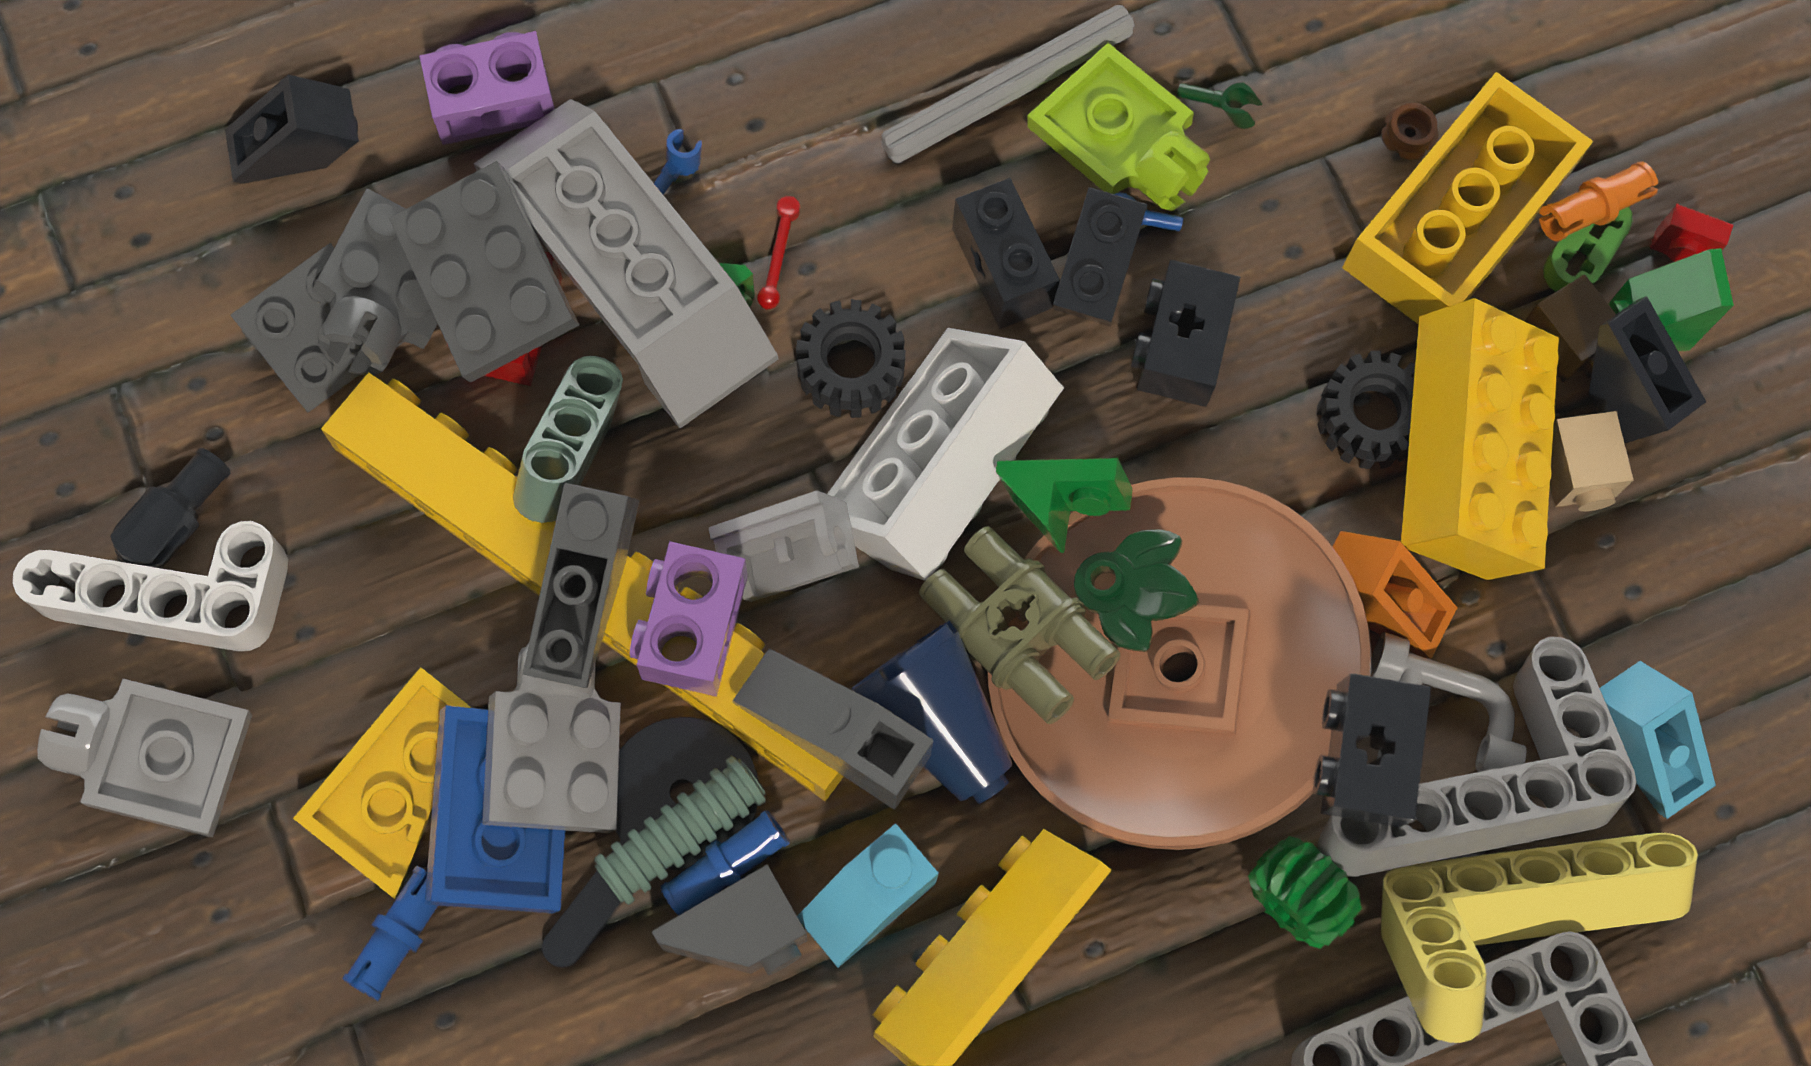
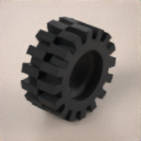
M851 299L850 309H842L840 300L830 303V313L825 314L819 308L812 314L813 323L811 325L807 322L804 323L800 330L801 340H797L798 377L801 378V388L805 395L812 394L815 406L822 409L824 404L830 406V414L838 417L841 416L842 409L851 410V418L861 417L862 409L869 407L871 414L881 410V401L885 399L890 403L896 396V387H901L904 378L906 350H904L905 340L902 331L896 332V321L890 314L885 319L881 317V307L872 303L869 311L862 310V300ZM845 340H857L866 344L873 352L875 358L872 368L858 378L839 376L830 368L827 361L830 350L836 344Z
M1370 351L1365 360L1362 359L1359 353L1350 357L1346 366L1342 363L1335 370L1321 394L1322 398L1317 405L1316 415H1322L1317 424L1320 434L1328 432L1330 435L1325 444L1331 452L1340 446L1344 450L1340 458L1341 460L1349 464L1354 456L1361 459L1359 468L1370 469L1374 462H1379L1380 469L1391 467L1396 459L1401 462L1408 457L1415 374L1414 363L1410 362L1404 370L1397 366L1401 358L1400 355L1391 352L1388 359L1382 361L1381 351ZM1365 391H1376L1384 394L1395 404L1397 410L1396 423L1384 430H1374L1363 425L1355 416L1353 410L1354 398Z

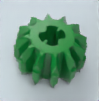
M1288 836L1271 849L1269 848L1256 861L1257 866L1248 875L1253 896L1264 906V913L1272 916L1278 922L1279 927L1288 930L1297 941H1305L1312 947L1321 949L1324 945H1329L1336 937H1342L1354 924V918L1362 910L1358 889L1347 879L1346 871L1338 868L1332 862L1330 855L1325 856L1319 852L1313 843L1303 842L1300 838Z

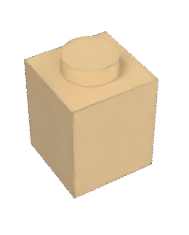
M1617 412L1557 419L1553 423L1550 480L1555 507L1577 504L1579 511H1594L1613 505L1616 502L1615 497L1634 481Z

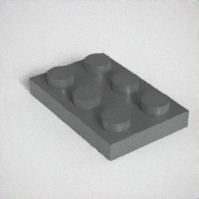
M497 161L389 218L460 373L469 382L475 381L579 326L504 167Z

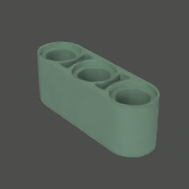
M584 356L575 360L569 366L524 449L512 498L515 508L529 520L540 523L556 521L564 483L581 485L611 426L622 388L623 377L621 371L614 363L597 356Z

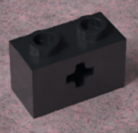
M1011 178L955 198L952 230L999 329L1052 309L1060 279Z
M1088 188L1053 303L1054 310L1111 326L1148 204L1094 188Z
M1170 259L1164 279L1152 278L1144 313L1154 315L1150 334L1139 332L1131 362V367L1141 369L1137 386L1138 391L1207 407L1216 387L1240 276ZM1178 326L1188 329L1187 338L1177 336Z
M1350 673L1337 684V690H1328L1323 706L1322 728L1331 730L1328 756H1319L1313 784L1314 794L1323 796L1321 814L1401 827L1415 821L1430 700V686ZM1368 735L1371 736V748L1381 751V756L1367 764V752L1356 748V743Z

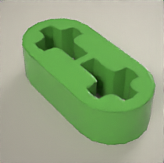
M1627 207L1619 211L1617 218L1608 223L1607 228L1598 239L1589 234L1594 224H1591L1558 241L1547 257L1543 267L1544 278L1548 286L1557 292L1584 274L1594 285L1630 231L1633 223L1631 209ZM1579 251L1587 257L1580 266L1579 273L1574 277L1565 270L1568 267V262Z

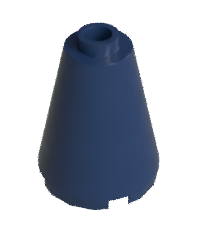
M949 620L917 640L918 643L904 652L895 655L851 689L879 704L934 740L931 756L924 765V768L960 801L973 796L977 803L980 804L998 793L1009 783L1004 773L1012 766V761L960 634Z

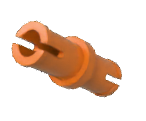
M1640 161L1606 179L1600 177L1589 179L1581 184L1578 192L1554 203L1542 206L1539 214L1543 216L1539 218L1541 228L1547 237L1557 242L1591 224L1605 225L1615 220L1619 211L1644 199L1654 197L1658 192V189L1653 187L1658 185L1657 176L1647 163Z

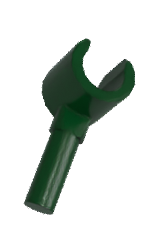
M1243 82L1230 85L1224 91H1214L1180 83L1177 91V96L1180 98L1223 109L1232 123L1240 129H1249L1255 125V121L1250 114L1240 108L1246 104L1262 106V102L1249 85Z

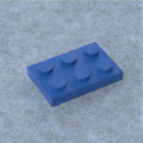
M446 705L439 713L425 905L556 913L560 911L565 830L482 825L488 710Z

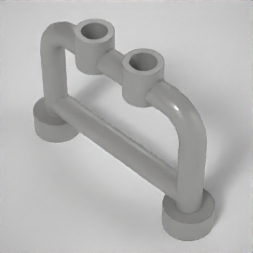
M1386 632L1380 635L1371 657V677L1422 685V683L1474 699L1482 703L1487 709L1489 726L1476 757L1475 766L1478 772L1525 763L1526 746L1512 742L1515 722L1514 709L1509 696L1497 683L1484 676L1409 653L1410 641L1408 639ZM1379 750V752H1378L1377 758H1379V757L1381 756V751H1380V750ZM1466 806L1469 813L1474 817L1487 820L1484 813L1478 808ZM1341 829L1344 836L1351 842L1366 844L1363 837L1357 832L1350 829ZM1485 851L1476 852V853H1471V854H1466V855H1461V856H1456V857H1451V858H1446V859H1441V860H1448V859H1455V858H1463V857H1471V856L1484 855Z

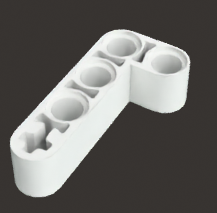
M240 521L230 525L221 534L216 544L208 576L53 550H37L27 554L18 562L13 572V586L16 594L43 616L55 621L233 651H250L260 647L269 638L273 629L288 570V558L285 550L264 526L253 521ZM256 546L265 547V554L259 563L249 568L240 567L241 559L249 549ZM61 578L75 589V594L66 587L55 585L59 583ZM125 585V592L121 600L113 606L103 607L105 594L112 587ZM187 595V604L184 610L174 617L164 618V609L167 603L176 596ZM240 605L250 606L249 615L245 622L235 628H225V619L233 608Z

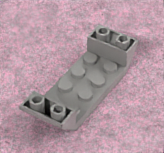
M570 99L474 163L477 171L495 161L504 167L539 240L638 364L645 385L679 428L685 426L778 360V354L736 284L594 110Z

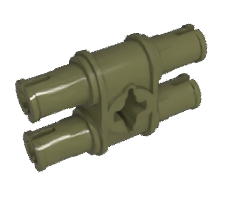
M986 526L972 536L966 544L964 551L998 586V589L984 602L979 603L945 569H940L923 583L919 590V595L945 622L950 620L955 629L958 630L965 649L992 675V683L996 687L1005 690L1013 689L1047 724H1053L1070 709L1074 703V697L1039 662V659L1052 646L1059 645L1094 680H1099L1116 665L1120 659V653L1084 618L1086 610L1083 603L1076 597L1070 598L1045 574V566L1038 560L1034 561L1033 559L1024 560L991 527ZM1016 617L1022 622H1029L1028 626L1022 631L1015 626L1009 627L1008 624Z

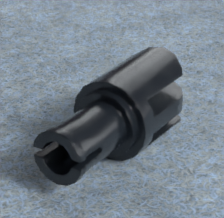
M199 448L195 452L196 455L166 488L163 486L158 488L150 486L118 522L111 534V540L118 561L155 568H162L200 526L197 521L199 516L196 511L219 484L229 477L231 471L228 466L210 451Z

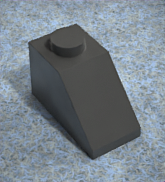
M768 865L652 931L663 951L750 974L764 967L768 976L798 960L802 956L798 946L808 941L806 931Z

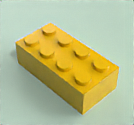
M1495 72L1360 234L1342 268L1418 325L1419 316L1469 300L1538 215L1542 206L1547 204L1572 173L1593 140Z
M1476 298L1419 316L1401 543L1407 550L1485 580L1545 569L1559 338Z

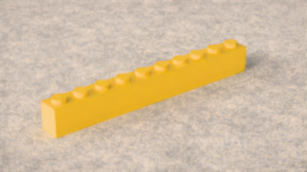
M368 372L321 428L333 448L540 596L556 521L546 523L532 521L521 515L515 508L512 499L517 477L514 476L517 471L515 465L491 447H488L482 453L465 441L469 434L449 416L439 413L434 419L418 407L421 400L401 382L391 379L386 385ZM635 552L631 558L627 556L602 642L634 665L637 664L638 659L630 658L633 632L638 620L648 621L654 598L646 596L647 582L653 561L639 552ZM685 587L679 593L687 599L702 598L700 594L688 587ZM736 623L717 697L668 685L664 686L826 802L844 776L732 702L765 655L761 651L765 647V643L751 630ZM677 636L666 642L661 654L671 661H683L694 653L697 644L691 638Z

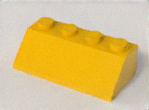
M1044 829L1032 843L1022 835L998 864L1007 873L990 892L981 884L959 910L957 915L965 921V924L950 942L942 935H938L915 963L924 973L909 991L906 992L897 985L873 1013L872 1016L881 1022L874 1031L873 1037L906 1066H952L1111 872V869L1100 860Z

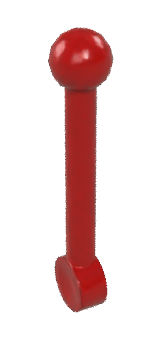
M792 196L782 197L777 203V215L780 218L766 284L757 294L758 304L766 310L775 308L780 302L777 285L791 222L795 221L800 215V203Z

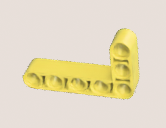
M1650 833L1432 861L1392 869L1386 873L1383 879L1382 939L1424 1030L1438 1040L1448 1043H1462L1472 1040L1480 1034L1483 1026L1487 973L1485 965L1475 947L1476 945L1552 936L1569 931L1583 932L1667 921L1683 917L1689 912L1691 907L1698 853L1696 847L1689 840L1679 835Z

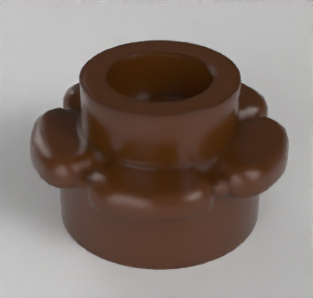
M1407 103L1389 112L1384 120L1386 127L1381 131L1382 141L1386 148L1390 151H1396L1401 158L1407 160L1422 158L1425 151H1430L1439 140L1438 123L1434 113L1426 106L1418 103ZM1410 130L1414 132L1415 136L1408 137L1404 131Z

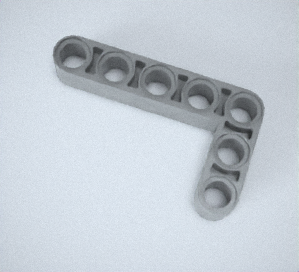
M1562 637L1543 639L1533 648L1515 676L1513 684L1515 697L1541 760L1420 783L1415 819L1424 825L1427 832L1416 831L1408 824L1395 827L1330 816L1317 844L1319 852L1325 856L1330 855L1332 862L1338 868L1346 871L1347 876H1361L1597 829L1606 825L1634 792L1636 776L1587 657L1581 648L1572 641ZM1543 671H1544V672H1547V673H1550L1552 676H1554V677L1557 679V681L1552 680V679H1550L1549 677H1547V676L1543 673ZM1565 726L1574 729L1581 738L1572 735ZM1588 783L1598 786L1606 796L1596 793ZM1527 794L1538 797L1547 808L1534 804ZM1466 806L1478 808L1484 813L1487 820L1474 817L1469 813ZM1341 829H1350L1357 832L1363 837L1366 844L1351 842L1344 836Z
M1570 931L1558 933L1484 964L1487 977L1483 1026L1480 1033L1540 1008L1567 1066H1653L1599 951L1592 941L1582 934ZM1554 948L1566 953L1572 962L1573 972L1569 981L1562 980L1552 970L1550 958ZM1496 972L1504 974L1514 984L1516 993L1515 1000L1511 1006L1502 1004L1493 995L1491 984ZM1407 996L1308 1037L1299 1043L1293 1052L1291 1066H1313V1053L1320 1045L1334 1050L1339 1057L1341 1066H1404L1456 1043L1441 1041L1429 1035L1421 1026L1412 1003ZM1584 1010L1594 1013L1601 1023L1602 1033L1598 1043H1592L1581 1032L1579 1023L1580 1016ZM1378 1021L1389 1023L1398 1033L1399 1048L1392 1057L1384 1055L1374 1045L1372 1034L1373 1028Z

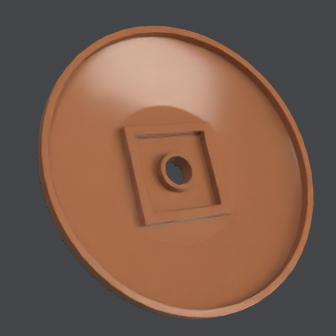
M1180 477L1149 480L1131 485L1133 492L1131 507L1128 511H1109L1101 516H1088L1073 511L1069 516L1064 553H1060L1043 536L1028 552L1024 560L1033 559L1034 561L1038 560L1045 566V574L1070 598H1078L1074 589V578L1077 569L1085 559L1100 552H1114L1127 536L1142 530L1160 529L1170 531L1179 535L1182 539L1179 554L1171 566L1181 572L1190 582L1198 596V605L1177 617L1152 621V641L1147 652L1127 650L1112 643L1103 633L1099 615L1084 607L1086 610L1084 618L1119 651L1120 659L1104 677L1094 680L1059 645L1052 646L1039 659V662L1074 697V703L1070 709L1053 724H1047L1013 689L1005 690L996 687L992 683V675L989 672L988 688L992 711L1000 735L1011 757L1035 789L1061 813L1091 831L1130 845L1172 850L1205 848L1228 843L1254 834L1276 823L1314 794L1313 784L1317 761L1320 755L1328 756L1331 730L1322 728L1325 697L1329 689L1337 690V684L1350 673L1371 676L1369 628L1362 600L1354 580L1342 559L1327 539L1291 508L1268 495L1245 486L1221 480ZM1103 573L1096 578L1094 587L1099 590L1108 589L1114 584L1116 576L1112 573ZM1016 617L1008 625L1009 627L1015 626L1022 631L1028 626L1029 622H1022ZM1177 653H1187L1197 659V669L1194 675L1183 682L1170 681L1163 675L1166 661Z

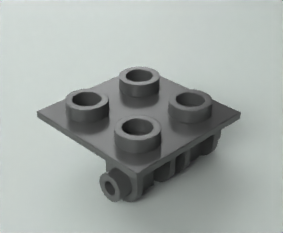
M331 243L230 315L241 328L245 337L260 352L307 413L359 376L348 371L361 346L350 341L337 366L322 353L318 346L319 332L331 308L330 303L320 295L312 292V289L334 250Z

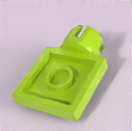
M1109 43L1102 47L1028 114L1027 128L1107 193L1117 194L1128 187L1138 189L1160 208L1172 211L1185 202L1177 195L1181 190L1191 197L1208 173L1207 165L1210 161L1208 153L1184 134V131L1192 125L1194 112Z

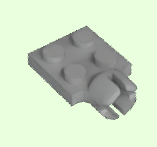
M528 643L519 652L517 686L512 692L495 691L489 696L482 825L610 833L616 830L621 703L608 702L599 698L594 688L595 665L588 688L522 675L529 646Z
M122 679L118 692L110 700L99 701L75 694H63L57 697L45 718L57 720V727L77 734L75 737L41 729L37 749L38 759L52 770L82 777L85 780V790L80 803L87 807L213 838L252 714L246 709Z

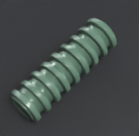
M730 756L725 760L728 767L721 772L717 768L709 772L711 779L704 784L698 780L693 784L695 789L693 793L687 796L682 792L677 796L679 802L677 805L671 808L666 804L660 809L663 814L657 820L648 817L644 820L645 829L639 833L632 829L627 833L630 840L623 845L616 841L611 845L613 852L605 858L602 854H599L594 858L597 863L595 868L621 903L623 901L627 905L635 901L633 894L639 889L644 893L652 888L649 883L656 876L660 880L665 879L668 876L666 871L668 867L672 864L677 868L681 867L684 864L682 858L684 855L691 852L695 856L701 851L700 843L704 840H707L709 843L714 842L717 839L716 831L722 827L726 831L730 830L733 827L732 819L738 815L744 819L750 814L749 806L755 803L760 807L766 802L763 788L741 759Z

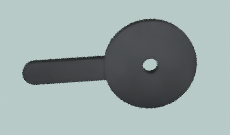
M693 717L664 719L643 728L632 736L619 751L617 821L615 830L621 839L619 843L623 845L630 840L627 833L632 829H635L638 833L645 829L644 820L648 817H652L654 820L661 817L663 814L660 809L666 804L671 808L677 805L671 799V790L675 784L688 782L693 785L698 780L705 784L711 779L709 774L711 770L717 768L721 772L728 767L725 760L730 756L741 759L758 781L754 763L742 743L723 727L713 722ZM753 803L748 807L750 814L743 819L738 815L732 819L733 827L730 830L726 831L722 827L716 831V840L723 843L754 821L758 805ZM704 840L699 844L701 851L694 856L691 852H688L682 857L684 864L681 867L677 868L672 864L667 869L686 870L707 855L705 847L711 843ZM598 870L543 941V954L546 960L555 967L567 968L574 965L622 905Z

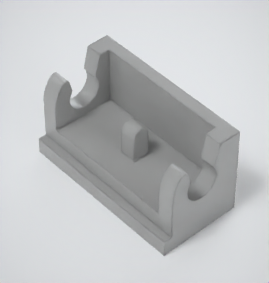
M818 490L709 527L710 539L714 540L716 552L745 558L748 577L742 598L749 602L859 567L847 503Z

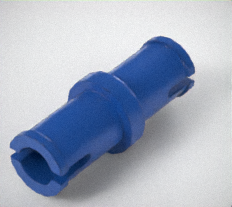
M768 810L763 811L760 814L761 816L725 842L721 843L718 840L712 842L705 847L707 855L668 883L665 882L661 885L664 897L677 915L685 913L718 894L726 887L745 878L744 874L780 848L790 844L785 831Z
M415 866L412 871L413 874L385 916L382 914L377 915L371 924L376 929L349 972L345 973L342 978L343 981L360 992L366 993L376 1001H379L382 997L383 990L409 950L417 952L423 942L418 936L439 906L425 905L427 871L419 866Z

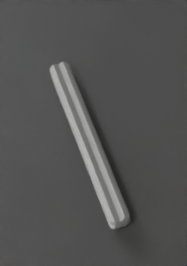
M1123 5L1113 6L884 131L881 135V143L885 152L894 163H900L1085 62L1107 43L1114 46L1130 37L1135 26L1133 18Z

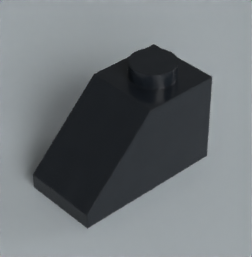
M289 74L285 76L225 129L233 182L246 184L324 169L331 165L359 142L357 134L358 122L354 116L350 89Z
M1647 296L1636 300L1599 327L1589 395L1599 413L1617 412L1624 444L1668 431L1706 403L1703 394Z

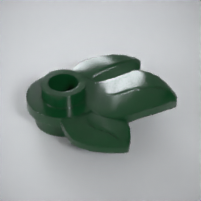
M1160 529L1142 530L1127 536L1114 552H1100L1088 557L1077 569L1074 578V589L1078 599L1086 609L1099 615L1104 635L1118 647L1132 651L1147 652L1152 641V621L1177 617L1198 605V596L1190 582L1181 572L1171 566L1182 546V539L1179 535ZM1112 573L1116 576L1115 582L1110 588L1099 590L1094 587L1095 580L1099 575Z

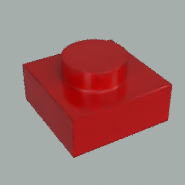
M1676 204L1656 228L1650 249L1667 254L1669 259L1674 262L1709 249L1721 248L1723 250L1728 244L1734 225Z

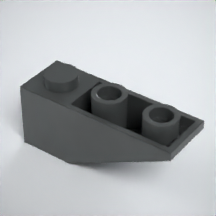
M564 483L522 675L588 688L626 564L639 505L638 499Z
M770 648L732 700L735 705L894 810L931 756L934 740L879 704Z

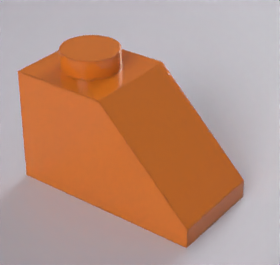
M1340 531L1332 547L1340 556L1354 580L1362 600L1368 628L1379 635L1386 632L1408 639L1410 641V652L1427 659H1432L1458 607L1400 541Z

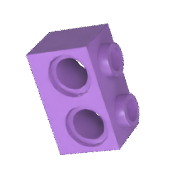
M536 31L524 34L518 32L503 33L491 41L467 46L450 44L437 49L433 53L419 55L432 118L443 145L529 127L555 110ZM515 73L528 74L520 81H506L510 75ZM458 85L470 86L466 91L459 94L448 93L453 87Z
M669 541L665 560L655 559L649 573L646 596L654 598L648 621H637L631 640L630 658L638 659L636 665L642 680L717 697L748 577L745 558ZM701 576L708 579L712 583V587L702 598L687 599L678 593L681 583L689 577ZM677 636L691 638L697 644L694 653L683 661H671L661 654L666 642Z

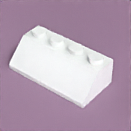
M947 328L827 493L847 503L855 547L890 570L924 581L945 562L952 546L969 522L978 515L983 502L1000 480L996 473L997 461H1015L1016 455L1035 428L1046 418L1049 408L1064 389L1025 341Z

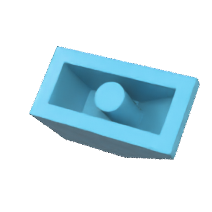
M1642 661L1637 662L1600 687V691L1633 766L1636 784L1660 815L1668 819L1716 786L1692 692Z
M895 823L850 861L797 917L805 930L836 967L839 968L936 884L939 873Z

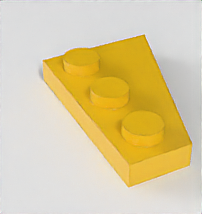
M421 667L293 818L395 900L400 893L432 811L440 710L446 705L471 708Z

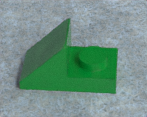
M1118 458L997 461L996 473L1013 502L1060 553L1065 551L1070 511H1077L1088 516H1101L1109 511L1130 510L1133 488Z

